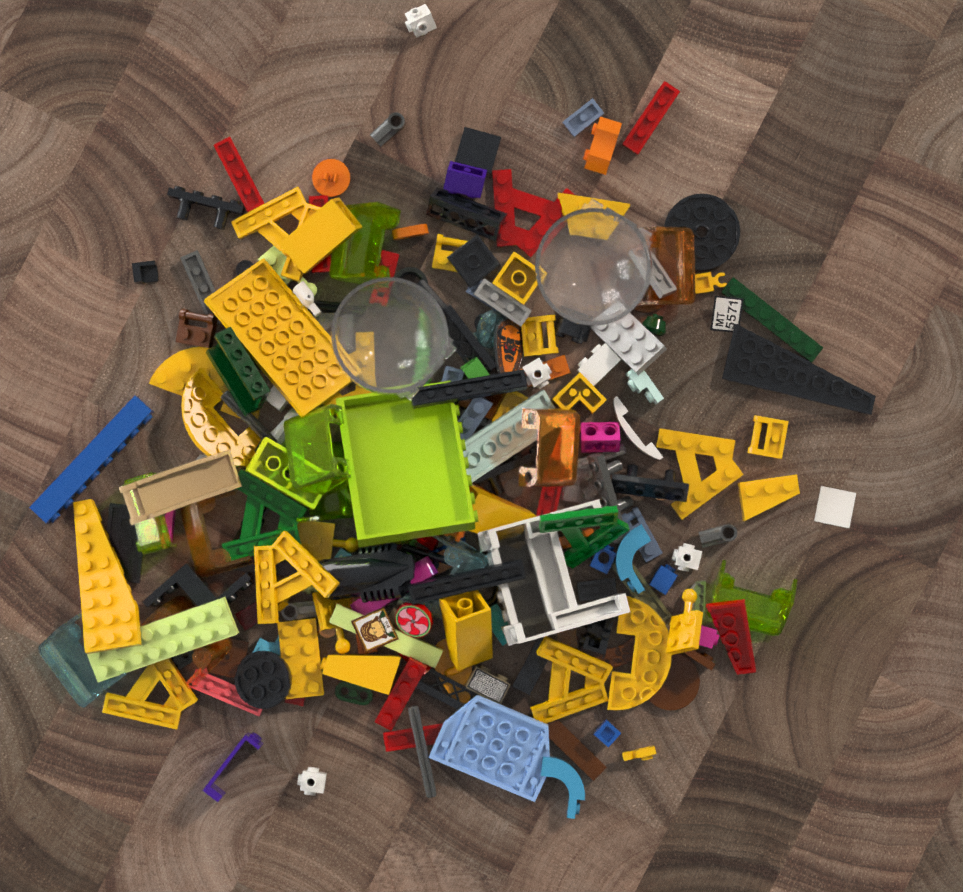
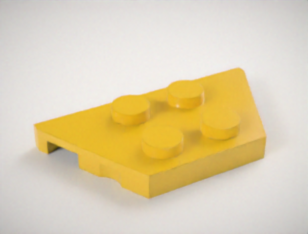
M557 193L570 234L608 239L630 207L628 203Z

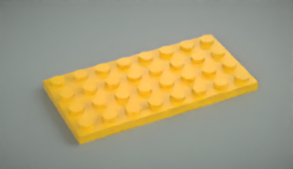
M264 258L204 300V303L226 329L232 327L248 355L301 418L311 413L362 374Z

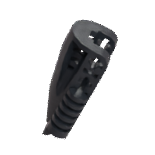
M400 543L360 548L358 555L322 559L319 561L340 583L328 597L331 600L361 597L362 602L367 603L369 601H381L382 599L404 598L408 591V584H411V580L414 579L415 575L413 555L407 554Z

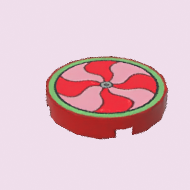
M408 602L403 603L395 614L396 625L404 634L410 637H424L430 632L434 622L430 610L420 603L414 605Z

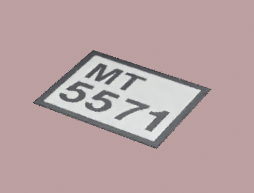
M715 295L710 330L733 333L734 325H740L743 298Z

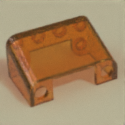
M548 407L522 408L521 428L538 429L536 468L519 467V486H573L577 480L579 414L571 409ZM530 413L535 417L533 424H530L527 419ZM526 472L531 473V481H525L524 476Z

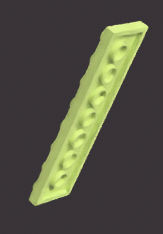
M226 597L140 626L142 645L87 654L97 682H101L235 636L239 631Z

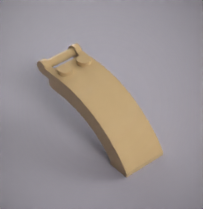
M226 450L121 486L119 490L120 493H123L131 517L129 519L130 524L134 525L186 505L234 490L242 485L231 451ZM130 490H133L140 516H138Z

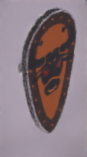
M508 318L499 321L494 332V353L498 374L519 370L524 353L522 328Z

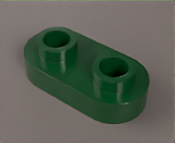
M346 681L340 682L335 688V695L341 701L367 705L373 699L371 689ZM344 687L348 689V694L346 695L341 692V689ZM361 692L367 693L366 699L360 697Z

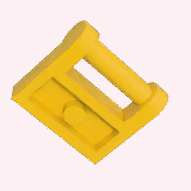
M438 234L432 268L457 272L447 259L453 252L441 250L442 244L461 247L468 241L443 237L444 235Z
M555 315L528 317L521 326L524 357L559 353L555 339ZM542 322H546L549 348H544Z
M754 415L753 421L755 423L751 446L748 447L747 453L782 459L789 421ZM762 423H766L768 426L762 450L758 449Z

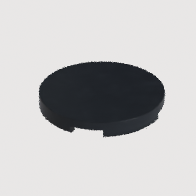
M265 650L256 651L244 657L237 668L235 676V687L241 699L245 703L259 709H268L279 705L288 696L292 685V675L286 661L278 654Z

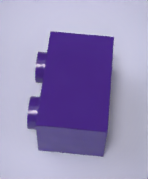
M450 161L443 189L454 194H464L470 198H481L487 170Z

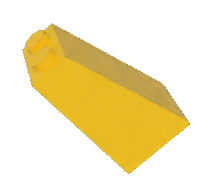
M338 197L328 201L279 244L282 247L281 251L286 257L290 256L294 261V267L299 272L307 273L361 230L363 226Z
M472 485L469 487L470 493L474 492L475 504H472L473 511L477 510L479 521L475 522L474 530H469L478 534L482 531L536 517L530 510L476 486ZM523 524L496 531L498 540L522 533ZM518 541L507 544V546L521 551L525 542Z
M475 590L440 598L439 602L449 657L456 669L459 671L492 659L491 609L479 591Z
M329 654L323 658L320 669H323L322 674L389 695L401 656Z

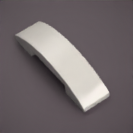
M616 396L613 399L615 415L627 438L646 455L657 460L662 459L663 456L651 442L645 447L623 418V415L628 410Z

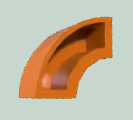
M600 117L598 124L594 123L591 131L594 138L590 150L586 149L583 160L586 161L585 169L606 175L622 123Z

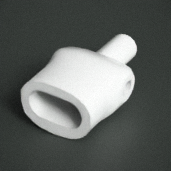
M304 281L297 284L293 289V293L302 305L311 310L315 317L318 316L321 311L314 303L313 292Z

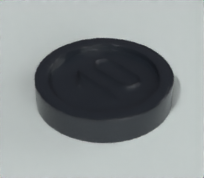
M248 260L239 262L236 266L237 275H240L254 264Z

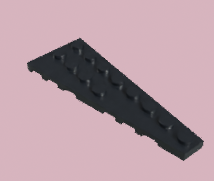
M738 324L734 325L722 375L723 380L872 415L875 395L854 386Z

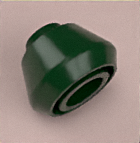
M652 314V316H648L643 321L642 325L653 335L662 337L666 334L664 317Z

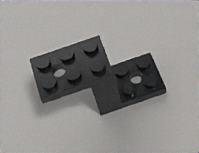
M186 563L143 601V604L147 608L158 607L165 600L163 597L166 594L171 595L179 588L177 584L180 585L197 606L226 597L227 603L231 604L239 597L237 593L240 590L245 591L253 584L251 580L254 577L250 572H246L219 596L190 563Z

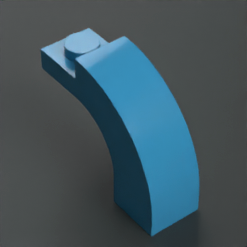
M642 524L633 528L623 537L615 557L616 570L620 580L623 581L628 578L630 580L627 582L632 592L636 591L637 594L645 589L633 570V556L640 547L651 541Z
M553 756L543 757L541 776L557 778L567 786L569 791L567 818L575 819V814L579 815L580 803H577V800H585L584 785L579 774L569 763Z

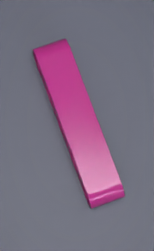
M429 556L415 563L414 579L411 580V584L426 581L438 573ZM360 598L350 606L353 611L366 615L379 608L386 607L398 598L382 599L381 601L374 602L369 601L367 603H363Z

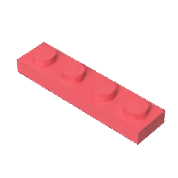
M199 669L195 670L189 684L190 688L260 717L263 709L245 703L239 696L234 684Z

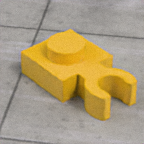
M711 272L692 275L694 294L713 292V286L715 285L719 288L725 287L727 283H719L718 278L725 276V273H718L715 277H712Z
M654 745L622 752L624 761L641 758L642 761L653 758L652 755L656 754Z

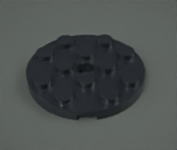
M694 194L681 199L670 210L664 223L663 237L668 252L679 264L693 270H710L721 266L733 255L740 239V225L736 213L724 200L710 194ZM699 227H704L707 230V235L703 238L699 237L696 233Z

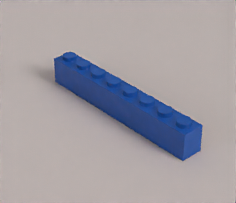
M135 395L29 508L45 523H54L61 516L59 512L63 508L67 509L72 505L74 496L76 494L81 495L86 490V484L90 479L94 481L100 475L99 470L103 466L107 467L113 461L112 456L116 452L120 453L127 446L125 442L129 438L133 439L140 432L138 428L142 424L146 425L151 421L154 411Z

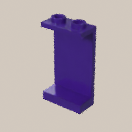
M254 732L245 734L202 791L219 802L226 792L214 784L246 741L255 748L260 749L263 745L261 742L262 738Z

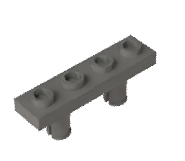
M602 454L587 456L588 467L593 475V483L597 489L601 507L617 506L618 519L623 521L620 511L632 506L633 500L629 495L617 500L610 475L622 470L621 462L614 460L606 464Z

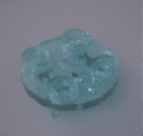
M489 310L484 314H480L477 331L473 335L477 337L483 347H497L498 327L506 318L496 310Z

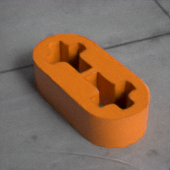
M427 224L392 230L393 240L429 234Z

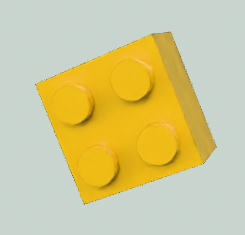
M513 252L492 284L525 305L544 278L545 272L516 252Z

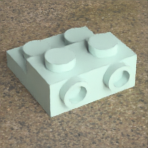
M631 369L625 374L629 380L627 385L632 392L637 391V393H640L642 390H645V397L650 403L654 402L655 405L664 399L645 371L637 375Z

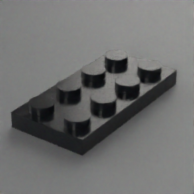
M110 503L107 522L109 541L111 546L114 547L122 566L126 582L140 584L147 520L131 525L129 521L131 517L127 505ZM135 506L138 516H140L138 506Z

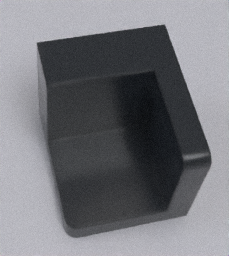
M156 261L132 263L134 283L141 284L159 281Z

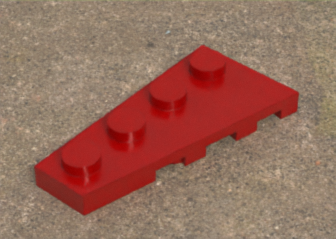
M745 599L706 604V608L710 612L715 628H717L720 634V639L725 645L736 674L756 673Z

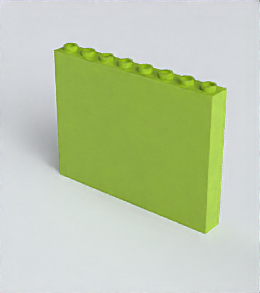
M451 381L336 398L359 547L474 530L475 522H479L477 510L473 511L472 504H475L474 492L470 493L469 487L472 486L471 475L466 473L469 463L468 457L463 455V451H466L465 440L460 438L463 429L462 423L457 421V416H460L458 404L455 405L454 402L413 409L410 389Z

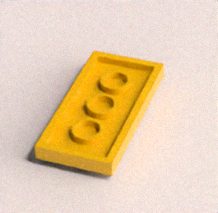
M316 618L277 623L281 657L288 664L292 675V685L286 699L324 695Z

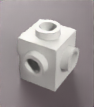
M426 4L405 13L408 20L405 22L409 33L413 31L416 38L426 35L437 28Z
M540 358L522 367L526 374L528 386L532 385L533 388L538 386L541 389L549 384L548 380L551 379L549 374L552 371L547 363H542ZM535 372H540V373H541V377H539V378L535 377V376H534V373H535Z
M684 543L683 547L678 546V550L674 549L672 560L675 561L674 565L678 566V570L689 572V569L698 570L702 551L695 550L694 545ZM685 554L689 556L688 561H685L683 558Z
M308 767L307 770H303L302 774H299L297 785L301 786L300 790L304 791L305 795L315 796L316 793L323 794L327 773L319 772V768ZM309 779H313L315 783H309Z

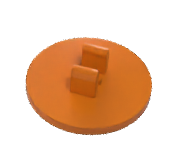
M326 159L315 167L312 174V182L320 194L336 197L347 190L350 184V173L346 165L341 161Z

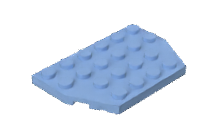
M476 695L444 721L431 749L429 758L535 802L546 779V776H541L543 757H550L548 724Z

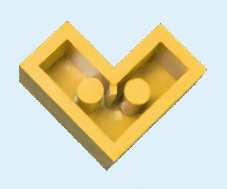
M581 373L574 377L552 399L565 414L578 401L593 414L607 400Z

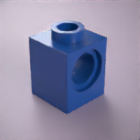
M607 545L595 553L589 566L607 574L616 556V553L613 552L614 548ZM602 552L609 555L608 562L604 564L598 560V556Z
M667 564L665 566L660 565L649 585L666 595L678 576L674 573L676 570Z
M605 719L593 734L609 748L621 732Z

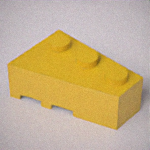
M797 475L738 483L743 521L800 494Z

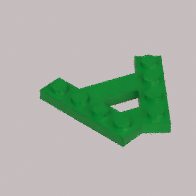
M240 469L238 476L242 486L236 489L245 493L247 499L240 539L221 543L225 562L254 556V546H271L283 531H287L301 544L297 525L307 509ZM266 506L280 515L278 530L260 534L263 509Z
M617 506L588 508L555 514L548 513L540 515L539 519L540 533L562 531L572 548L563 553L566 566L572 569L630 530L628 523L618 519ZM600 526L599 529H597L588 537L581 529L586 527Z

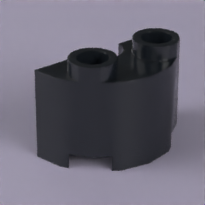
M559 308L555 316L556 321H554L555 336L564 338L567 335L572 337L571 341L575 343H587L594 321L585 318L583 315L571 311L567 312Z
M614 617L584 625L587 631L585 635L582 634L579 645L583 646V649L606 654Z

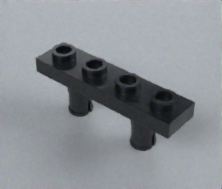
M180 186L168 189L167 195L170 198L181 201L177 218L181 220H188L191 205L193 204L216 209L217 215L214 228L225 230L228 214H244V206H241V202L236 200L225 202L222 201V197L212 195L209 198L205 197L204 193L193 190V193L185 192L186 188Z
M537 445L529 448V452L521 454V452L516 453L511 459L504 461L474 482L476 484L489 480L494 495H499L505 492L499 476L520 466L525 467L530 482L538 480L541 477L535 462L546 457V451L544 447Z
M634 464L627 466L626 475L612 474L611 482L615 493L687 502L689 484L675 482L676 471L672 469L665 471L664 480L637 477L638 466Z

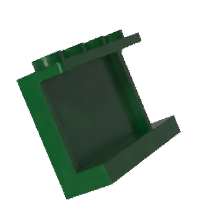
M232 327L216 333L214 337L218 344L208 349L206 354L244 416H247L262 408L271 390Z

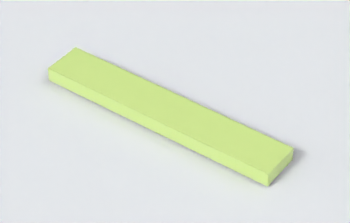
M337 604L329 623L357 634L351 621L363 615ZM395 629V632L399 639L384 645L436 668L443 653V649L418 638L410 637Z

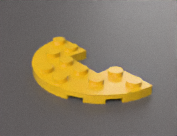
M203 347L188 348L172 355L157 368L149 382L151 385L183 396L188 380L201 367L221 391H229L206 354L209 348ZM223 402L220 411L240 418L225 402ZM260 409L252 413L257 419H259Z
M200 367L188 380L182 396L181 407L185 428L192 441L205 455L210 456L230 450L235 467L247 468L261 438L250 427L237 436L213 408L222 400L223 392Z
M626 596L630 612L618 616L617 633L635 636L631 673L612 671L607 710L629 709L650 699L664 684L672 664V655L666 653L669 631L664 621L649 605L630 596Z

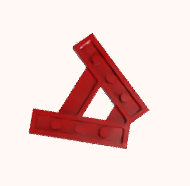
M511 169L492 170L495 209L507 213L506 220L500 228L497 247L517 246L531 258L565 220L560 200L557 198L553 202L514 189L512 187ZM566 188L562 192L564 194L575 195L568 188ZM514 208L539 216L540 219L530 230L515 226Z

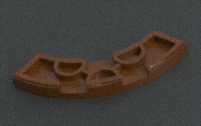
M632 635L626 642L617 647L607 649L606 654L583 649V646L580 651L612 665L613 668L619 667L633 660L635 636Z

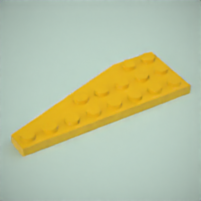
M92 499L73 502L85 653L91 654L142 645L139 608L132 596L130 585L126 582L124 571L114 547L111 546L109 535L103 527L96 504Z

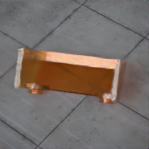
M655 226L633 228V232H645L647 245L650 248H656L657 260L677 288L674 294L660 299L654 289L650 287L647 292V301L635 302V306L692 304L696 297L693 231L688 227Z
M235 490L181 507V517L196 572L202 577L254 564L251 556L231 561L227 550L223 548L212 550L203 514L211 512L215 508L216 500L235 495Z
M176 596L157 608L140 626L196 606L187 597ZM229 638L197 648L194 651L192 659L199 669L186 682L188 685L196 687L231 650Z

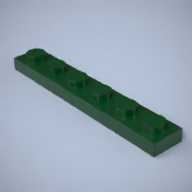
M734 277L722 290L721 293L726 297L743 298L742 310L802 357L810 361V363L822 351L823 347Z

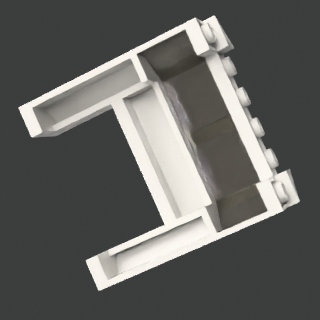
M598 499L554 511L551 514L579 511L588 508H601V504ZM540 516L478 533L480 552L488 550L489 554L486 555L489 566L522 558L526 579L497 585L499 592H496L497 598L504 607L502 616L504 622H508V625L501 627L508 645L524 643L630 612L625 593H618L577 605L557 531L540 533Z

